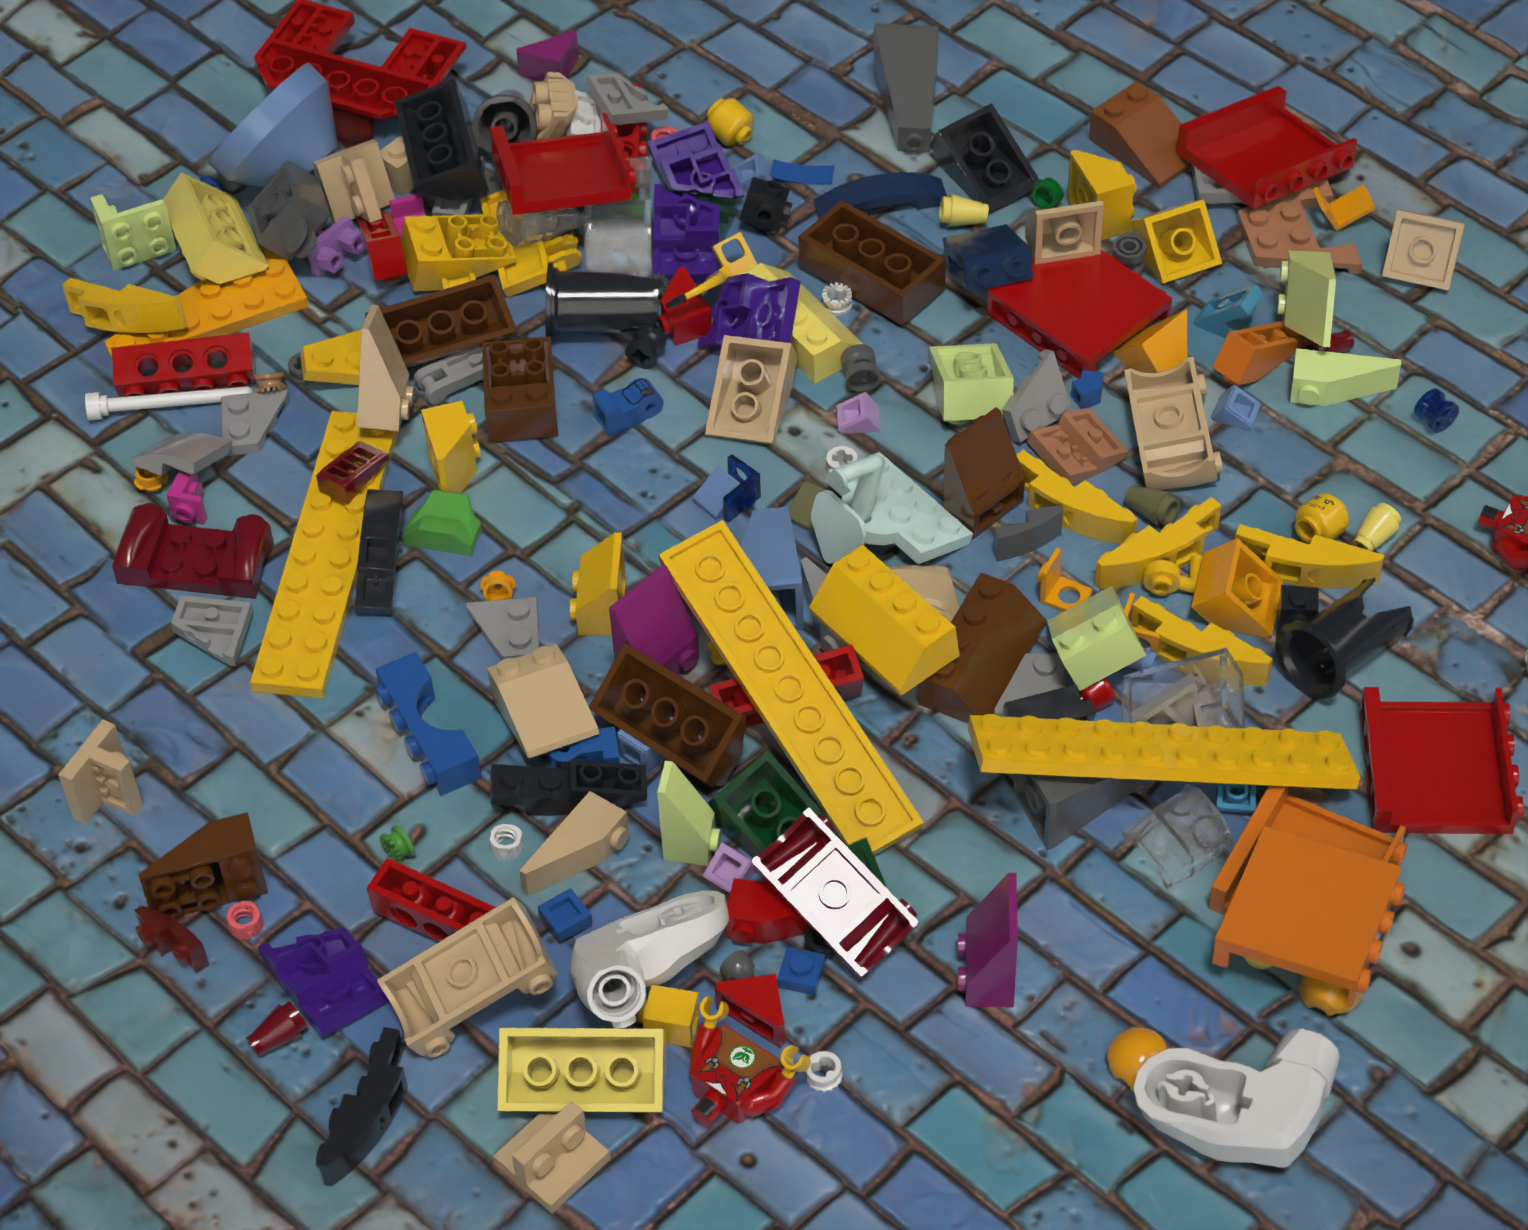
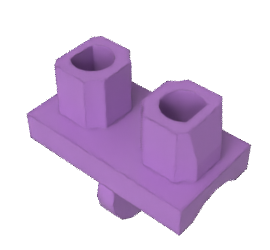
M344 215L327 230L317 229L315 231L317 243L307 256L311 264V274L319 278L326 271L336 273L343 267V257L348 253L358 255L365 249L363 235L355 230L350 217Z

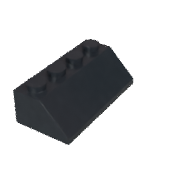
M455 79L394 101L416 192L461 202L489 191L478 145L472 133V121L468 105Z

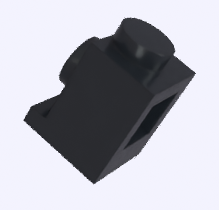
M1281 585L1277 611V633L1289 622L1295 620L1308 621L1318 614L1319 588Z

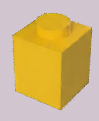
M651 985L648 999L644 1000L643 1006L638 1011L637 1022L643 1024V1029H664L667 1032V1044L691 1048L700 1018L699 992Z

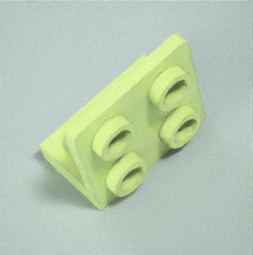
M103 194L90 198L101 245L113 271L176 250L167 206L163 199L117 213L114 205L108 206Z

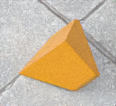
M1187 309L1137 332L1113 351V356L1132 369L1144 373H1159L1176 367L1188 358Z

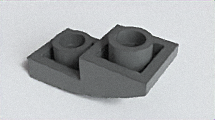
M1056 505L1027 510L1025 522L994 527L993 551L996 561L1024 555L1046 545L1059 536L1062 531V506Z

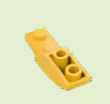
M70 278L62 284L70 313L83 316L87 327L113 332L154 333L182 330L187 326L179 297L128 284L120 291Z
M1024 449L1016 454L1025 477L1024 489L1029 492L1028 507L1030 509L1061 505L1063 509V528L1109 543L1123 544L1129 535L1137 533L1138 518L1129 509L1123 508L1109 498L1103 490L1094 487L1086 480L1074 487L1068 479L1060 477L1049 469L1042 460L1034 458Z
M1210 497L1202 504L1191 507L1186 515L1175 523L1167 524L1160 533L1150 525L1138 533H1132L1123 544L1113 551L1105 552L1096 563L1095 586L1099 589H1107L1110 586L1119 588L1143 583L1146 565L1156 560L1173 562L1179 568L1190 564L1191 556L1196 554L1203 555L1205 538L1219 528L1221 504Z
M1239 524L1235 533V538L1244 543L1284 580L1283 584L1342 589L1357 587L1364 579L1368 580L1374 577L1376 581L1373 584H1378L1381 578L1385 555L1369 549L1359 548L1315 534L1311 543L1306 544L1292 538L1282 537Z
M1140 596L1133 604L1132 627L1156 632L1160 635L1159 659L1187 672L1226 683L1266 686L1270 682L1273 658L1268 656L1263 650L1254 648L1237 638L1232 632L1222 629L1213 623H1210L1201 631L1191 622L1180 619L1167 611L1162 605L1153 603L1143 596Z

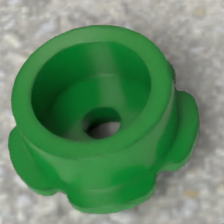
M1046 177L1044 180L1039 179L1035 183L1032 197L1036 205L1042 209L1056 208L1064 198V191L1055 179Z

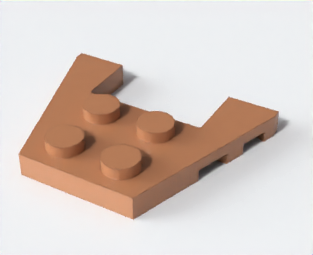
M1327 179L1255 209L1248 206L1238 210L1237 222L1254 266L1281 268V261H1288V250L1330 252L1333 268L1349 269L1348 274H1361L1362 262L1354 243L1319 248L1304 209L1320 207L1313 192L1315 187H1318L1328 203L1333 202L1334 195Z

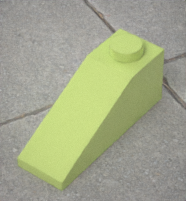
M1296 348L1290 402L1327 406L1397 389L1401 360Z
M665 760L657 790L663 860L708 866L712 851L716 852L721 844L722 830L716 828L715 812L675 763Z

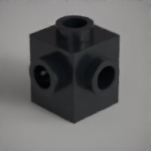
M752 177L739 220L751 223L761 230L769 229L777 232L780 220L787 222L793 203L787 201L790 189L783 187L776 181H765Z

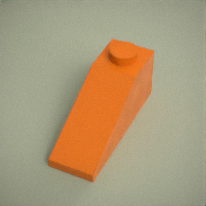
M1284 321L1230 331L1214 362L1213 368L1223 374V379L1230 384L1239 386L1255 382L1294 355L1296 348L1302 349L1304 342L1308 338L1284 326Z

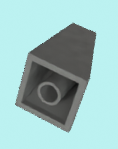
M874 23V77L898 151L930 153L931 148L929 145L932 139L938 76V26Z
M1015 774L1014 794L1046 850H1050L1148 780Z

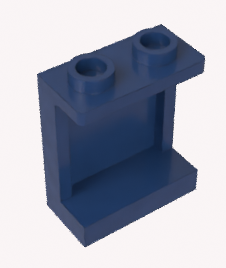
M1007 224L943 237L946 269L949 273L963 270L966 289L969 292L1033 278L1030 246Z

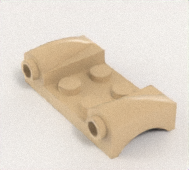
M1188 357L1176 367L1159 373H1144L1132 368L1125 369L1146 488L1168 490L1218 481L1217 473L1223 472L1220 451L1213 452L1201 396L1207 395L1204 374L1197 375L1194 357Z
M513 897L379 978L377 981L401 1022L407 1046L421 1056L437 1057L447 1052L450 1048L449 1044L455 1038L452 1027L516 988L525 994L531 993L532 995H539L548 991L553 986V980L557 977L558 972L526 908Z

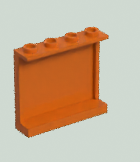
M1269 786L1211 887L1209 909L1225 916L1264 826L1399 866L1402 864L1408 849V845L1403 843L1406 827L1400 825L1395 837H1391L1288 794L1289 786Z
M1264 826L1215 937L1212 964L1228 968L1233 955H1240L1349 989L1347 1006L1353 1007L1358 992L1365 994L1368 989L1372 970L1368 969L1369 964L1377 965L1383 948V941L1379 940L1381 934L1388 936L1395 914L1390 911L1392 905L1399 907L1406 886L1403 883H1399L1402 866Z

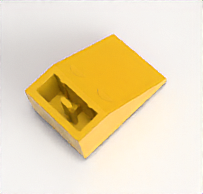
M501 214L404 216L401 244L413 291L442 290L441 278L446 277L448 280L468 277L469 273L473 272L475 278L516 262Z

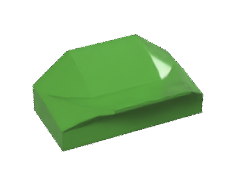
M432 490L421 507L413 511L402 538L406 546L472 556L482 531V525L473 513L468 495Z

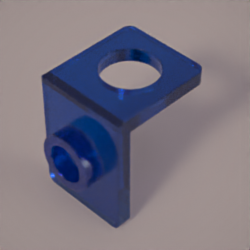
M733 454L727 457L728 474L740 484L723 497L724 520L727 522L732 521L743 511L749 510L761 497L760 473ZM736 468L740 469L746 475L747 479L743 480L739 476Z

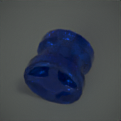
M1434 388L1427 391L1417 401L1414 407V414L1419 419L1428 421L1429 428L1433 432L1439 433L1447 429L1456 420L1460 409L1455 402L1447 401L1445 394L1440 389Z

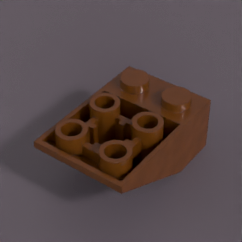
M551 336L482 342L484 404L489 442L558 436Z
M995 407L986 415L979 416L963 432L953 435L945 444L943 508L973 533L972 539H975L1024 502L1025 477L1001 411Z
M248 812L208 822L138 874L153 923L163 920H174L182 915L202 910H213L221 905L241 900L248 901L257 896L268 894Z

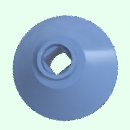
M310 63L300 67L275 88L230 133L210 157L208 164L226 182L264 188L287 160L317 177L313 162L332 155L338 148L328 81Z

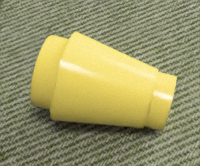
M950 194L949 197L942 196L939 207L940 223H946L947 227L987 223L989 214L988 204H982L981 202Z
M1378 503L1377 506L1371 507L1355 539L1352 541V546L1371 551L1376 550L1399 530L1400 514L1386 503Z

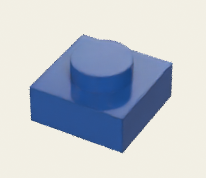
M571 888L538 906L540 918L559 942L593 923L592 914Z
M787 947L777 977L778 988L816 996L826 964V954Z

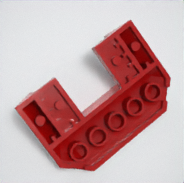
M296 0L254 55V60L267 89L270 90L277 88L300 67L310 63L328 81L332 107L383 120L397 115L395 100L441 84L467 46L466 42L409 28L383 65L379 67L332 54L354 25L355 17L353 12L308 0Z

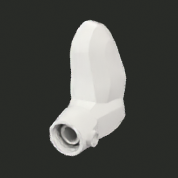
M699 891L684 894L652 908L618 919L579 937L574 944L569 965L577 993L583 1004L602 1020L611 1021L613 1028H624L635 1023V1014L643 1006L646 997L645 987L660 985L672 979L684 967L717 943L729 922L725 895L719 891Z
M1293 1029L1285 1033L1266 1062L1264 1070L1261 1072L1239 1063L1220 1061L1189 1048H1169L1149 1058L1137 1072L1133 1089L1138 1107L1150 1124L1201 1154L1219 1161L1251 1162L1283 1168L1289 1166L1305 1149L1319 1124L1325 1100L1331 1092L1340 1054L1336 1046L1322 1034L1305 1029Z

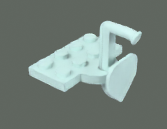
M880 452L828 470L825 482L840 494L842 499L830 490L819 492L815 497L811 511V521L823 559L829 564L835 563L865 543L882 546L896 544L917 564H921L970 545L973 533L960 523L958 519L952 516Z

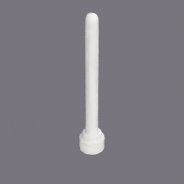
M235 387L108 398L107 395L94 392L85 393L87 419L91 421L103 420V416H109V412L221 403V396L254 392L250 387Z

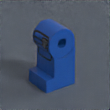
M646 378L636 379L629 383L627 387L609 394L605 389L592 393L594 416L609 437L655 416L662 409L664 403L661 395Z
M615 726L600 728L598 735L549 751L551 768L568 769L570 760L620 763Z

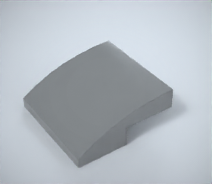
M204 433L176 434L165 438L132 457L131 464L160 476L174 468L194 475L229 454L232 440Z

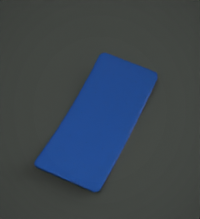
M774 159L771 177L803 184H829L833 182L834 165L809 166Z

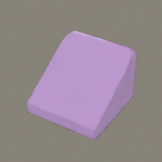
M866 392L836 405L838 432L840 434L870 433L881 430L879 407Z
M721 843L702 876L730 893L734 878L750 880L756 872L750 867L753 859L735 848Z

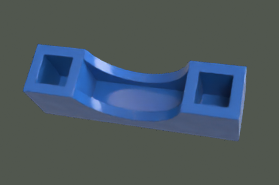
M417 652L376 668L378 684L374 685V691L377 699L382 706L386 704L391 710L389 711V717L392 725L397 732H404L406 736L404 742L412 758L418 757L421 761L419 767L427 785L434 784L440 796H443L482 779L479 756L463 729L443 730L429 725L422 719L424 711L435 701L432 678Z

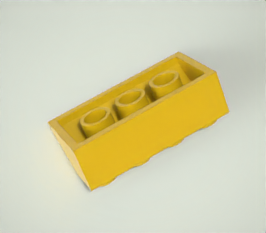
M863 544L833 563L809 606V612L846 646L853 645L855 654L900 696L960 656L956 627Z

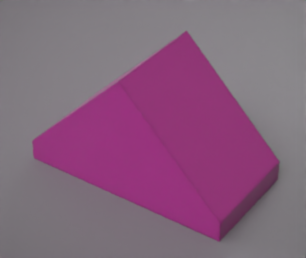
M575 30L516 48L518 70L521 77L544 81L547 72H560L567 78L579 59L578 40Z

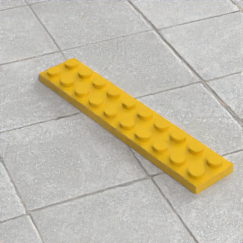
M331 411L250 680L252 692L314 698L325 697L357 583L358 554L367 489L383 490L399 431L357 427V413ZM358 441L388 453L389 459L349 504L319 491L316 475ZM361 454V456L369 460L371 459V457ZM357 461L354 462L355 464H357V465H359V466H362V465H363L362 463H359V462H357Z
M721 520L660 553L659 562L668 568L681 596L813 798L830 820L844 845L861 838H867L873 855H876L923 828L924 821L725 522Z
M986 714L984 716L970 715L967 727L980 772L1356 790L1361 778L1341 733H1334L1328 730L1306 732L1289 728L1265 730L1257 727L1225 728L1220 725L1189 727L1182 723L1163 725L1150 724L1144 721L1123 723L1112 722L1106 719L1082 721L1072 718L1041 719L1034 716L1001 717L996 714Z

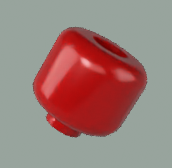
M1106 677L1079 691L1082 702L1092 699L1096 712L1113 703L1116 698L1115 692Z

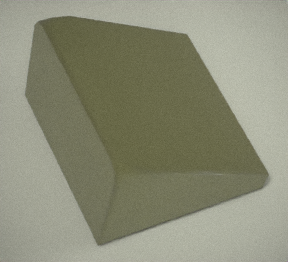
M805 481L789 508L791 522L815 533L811 521V511L816 495L819 492L825 491V489Z

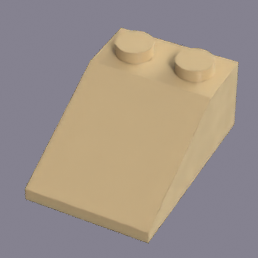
M371 305L361 333L357 427L399 431L402 420H408L410 407H413L415 388L409 386V372L379 306Z
M724 335L705 430L706 436L774 444L793 387L798 355L791 343Z
M557 644L539 647L532 653L517 658H507L487 668L495 704L528 759L599 734L598 726L573 671Z

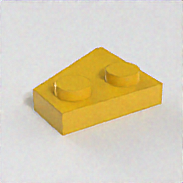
M362 330L303 346L300 355L303 380L359 385Z

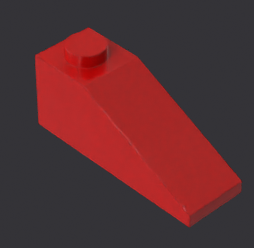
M381 212L382 219L371 223L362 217H357L374 279H381V282H392L400 279V275L407 274L400 235L390 212Z
M740 878L733 879L727 903L729 922L725 927L726 939H733L743 944L752 942L767 944L805 934L809 924L780 894L777 895L765 882Z

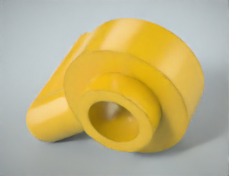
M1196 554L1190 557L1189 577L1180 575V568L1173 562L1156 560L1148 563L1144 569V587L1148 591L1160 596L1173 593L1177 589L1194 594L1203 556Z

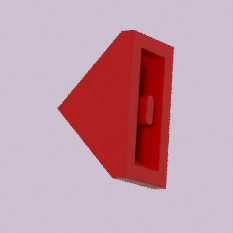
M776 974L718 982L714 987L716 1009L719 1010L722 1001L726 1002L729 1008L727 1016L781 1049L785 1044V1027Z

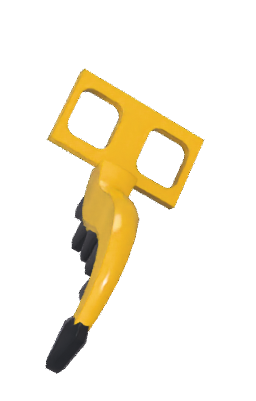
M741 231L712 246L722 267L707 277L704 282L697 285L696 288L666 303L668 309L685 303L687 299L725 283L727 277L739 275L757 265ZM735 239L743 251V256L729 263L721 247L723 244Z

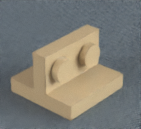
M374 139L313 162L332 223L337 222L344 215L351 219L361 216L370 223L382 219L380 208L388 206L389 201L395 199L378 143Z
M1398 209L1382 276L1449 290L1461 248L1460 243L1465 223Z
M102 719L58 774L73 820L85 825L103 803L132 816H135L143 806L131 762L124 755L116 726Z
M571 1101L560 1112H541L493 1155V1160L500 1170L552 1214L611 1160V1155L606 1147L586 1131L584 1110Z

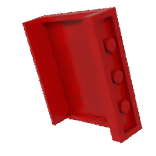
M1278 85L1180 124L1176 153L1252 209H1255L1353 168L1357 139L1352 138L1336 145L1285 109L1287 91Z
M601 113L602 132L517 143L508 142L503 126L489 127L492 158L512 215L632 200L631 187L636 186L634 166L630 167L628 152H624L622 138H618L616 124L610 123L606 113Z
M1101 250L1099 255L1036 265L1033 259H1031L1032 279L996 286L988 290L987 315L1040 353L1045 349L1054 351L1058 365L1077 379L1081 378L1082 370L1096 371V363L1154 319L1158 318L1162 321L1170 317L1172 297L1103 250Z
M1379 687L1363 688L1359 711L1372 829L1382 833H1397L1400 825L1406 827L1405 833L1513 834L1516 820L1523 818L1524 804L1523 797L1516 796L1515 788L1519 784V768L1517 764H1512L1511 757L1514 755L1515 740L1514 735L1507 732V726L1510 724L1509 703H1503L1501 688H1495L1492 702L1380 701Z

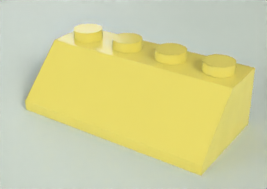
M181 172L163 200L167 206L174 237L181 247L182 254L190 267V272L200 280L206 281L209 279L222 284L266 270L268 263L236 197Z
M763 263L741 273H749L767 281L788 277L796 279L787 271ZM800 284L790 343L798 355L796 367L813 384H816L843 369L841 355L844 350L850 346L863 343Z
M500 1028L498 1111L560 1112L573 1101L584 1112H663L666 1083L667 1032L664 1029Z

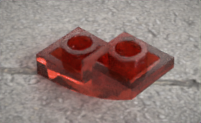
M347 110L333 111L337 142L340 141L345 148L374 139V118Z
M139 906L134 909L139 922L135 930L146 947L153 945L161 956L171 951L181 965L187 962L196 974L210 966L203 943L184 925L152 908Z

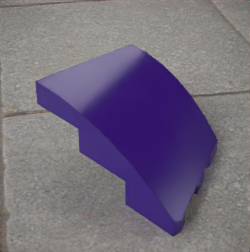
M708 121L648 142L647 148L661 177L672 192L744 198L745 194L734 168H730L721 144H717Z
M655 184L652 273H655V275L660 273V276L665 275V278H668L670 283L678 268L685 266L694 283H702L707 277L720 269V262L712 249V246L720 242V206L707 201H699L694 196L686 193L679 196L666 191L664 185Z
M749 273L727 277L721 289L720 297L710 314L714 318L707 336L699 337L697 346L705 349L721 350L724 335L790 343L801 281L792 277L767 281Z
M344 927L324 931L317 935L309 934L296 937V944L272 948L270 943L258 946L260 955L284 992L321 1038L390 1002L377 981L378 978L368 968L362 945Z

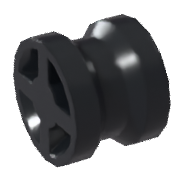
M648 325L640 326L635 331L633 340L628 343L625 355L635 366L650 369L658 361V354H661L665 349L667 340L658 329Z

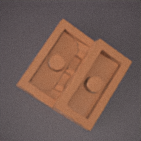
M1090 407L1063 413L1057 425L1030 431L1027 439L1029 445L1051 470L1060 477L1068 479L1071 484L1084 481L1102 473L1125 459L1129 453L1128 449Z

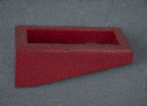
M358 441L316 475L319 491L349 504L389 459L388 453ZM361 454L367 455L371 457V459L369 460L361 456ZM357 461V462H359V463H362L363 465H362V466H359V465L355 464L354 462Z

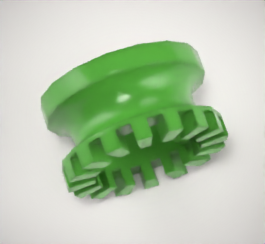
M395 825L392 827L391 834L389 835L386 833L380 835L381 846L383 848L387 847L384 851L385 853L387 851L390 852L388 857H391L392 860L401 864L405 855L411 857L415 854V848L411 840L399 826Z

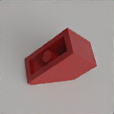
M685 266L678 268L660 299L661 315L657 316L662 334H668L674 346L698 339L700 336H707L712 325L711 310L701 293L671 309H668L666 306L668 301L680 294H686L697 287Z

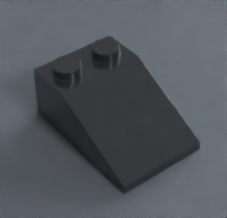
M992 103L938 130L929 145L944 171L972 200L989 205V214L1031 193L1035 183L1039 180V177Z

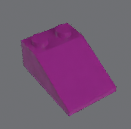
M664 565L660 566L609 607L614 660L624 643L631 645L678 675L693 668L700 658L698 634L671 574Z
M1008 873L966 917V933H958V957H965V967H958V991H966V1007H1014L1018 946L1017 873Z

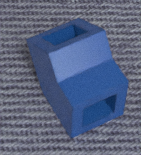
M1082 370L1081 378L1072 382L1071 397L1080 409L1089 408L1101 403L1104 372Z

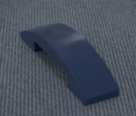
M895 172L863 177L837 186L814 199V207L819 219L840 200L860 211L913 201L916 209L921 210L939 207L942 196H948L939 177L923 173Z

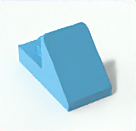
M1255 283L1209 300L1193 323L1198 328L1226 338L1230 331L1253 327L1255 322L1251 315L1256 311L1255 305L1263 295V292Z

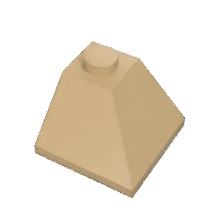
M1103 201L1026 212L1025 238L1030 246V253L1034 264L1099 255L1101 253Z

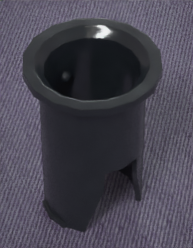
M548 262L545 305L546 337L551 336L552 339V335H555L557 332L636 331L638 327L645 325L657 329L658 280L622 273L560 271L557 267H554V262Z
M1375 577L1368 580L1364 579L1360 585L1308 621L1295 620L1285 624L1276 635L1275 650L1278 662L1286 677L1298 690L1312 698L1322 700L1334 697L1344 687L1347 675L1402 636L1408 635L1413 628L1414 622L1411 607L1405 606L1378 612L1368 619L1362 613L1365 608L1363 595L1376 580Z

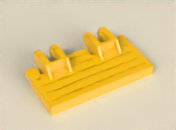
M504 190L480 199L483 214L502 215L516 257V262L497 269L502 289L507 298L546 283L548 262H554V267H557L560 271H568V269L580 265L579 263L582 262L581 251L576 249L578 248L577 237L572 234L559 236L556 224L565 219L567 220V217H569V208L512 215Z

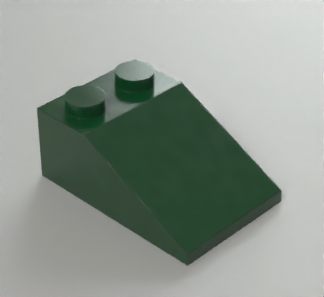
M768 750L707 803L715 812V824L722 830L728 839L753 859L775 842L808 808L816 815L821 813L828 819ZM835 830L833 833L840 839L839 835Z

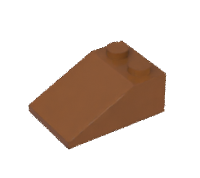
M1138 81L1132 83L1091 111L1089 140L1157 188H1161L1191 167L1189 161L1176 153L1181 122L1159 95Z

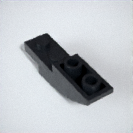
M367 489L357 564L358 577L355 613L392 615L403 491Z
M570 760L568 769L492 764L490 771V804L526 806V815H569L589 791L619 808L645 801L647 798L646 765Z
M383 1027L379 1042L374 1041L371 1045L369 1052L370 1068L367 1076H361L357 1086V1094L344 1093L339 1108H333L328 1125L330 1132L326 1143L320 1144L316 1156V1167L320 1168L324 1185L334 1186L368 1156L390 1127L402 1104L408 1087L404 1069L399 1066L404 1052L399 1029Z

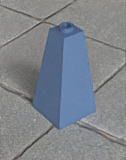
M789 507L753 510L741 543V548L795 629L803 630L802 577Z

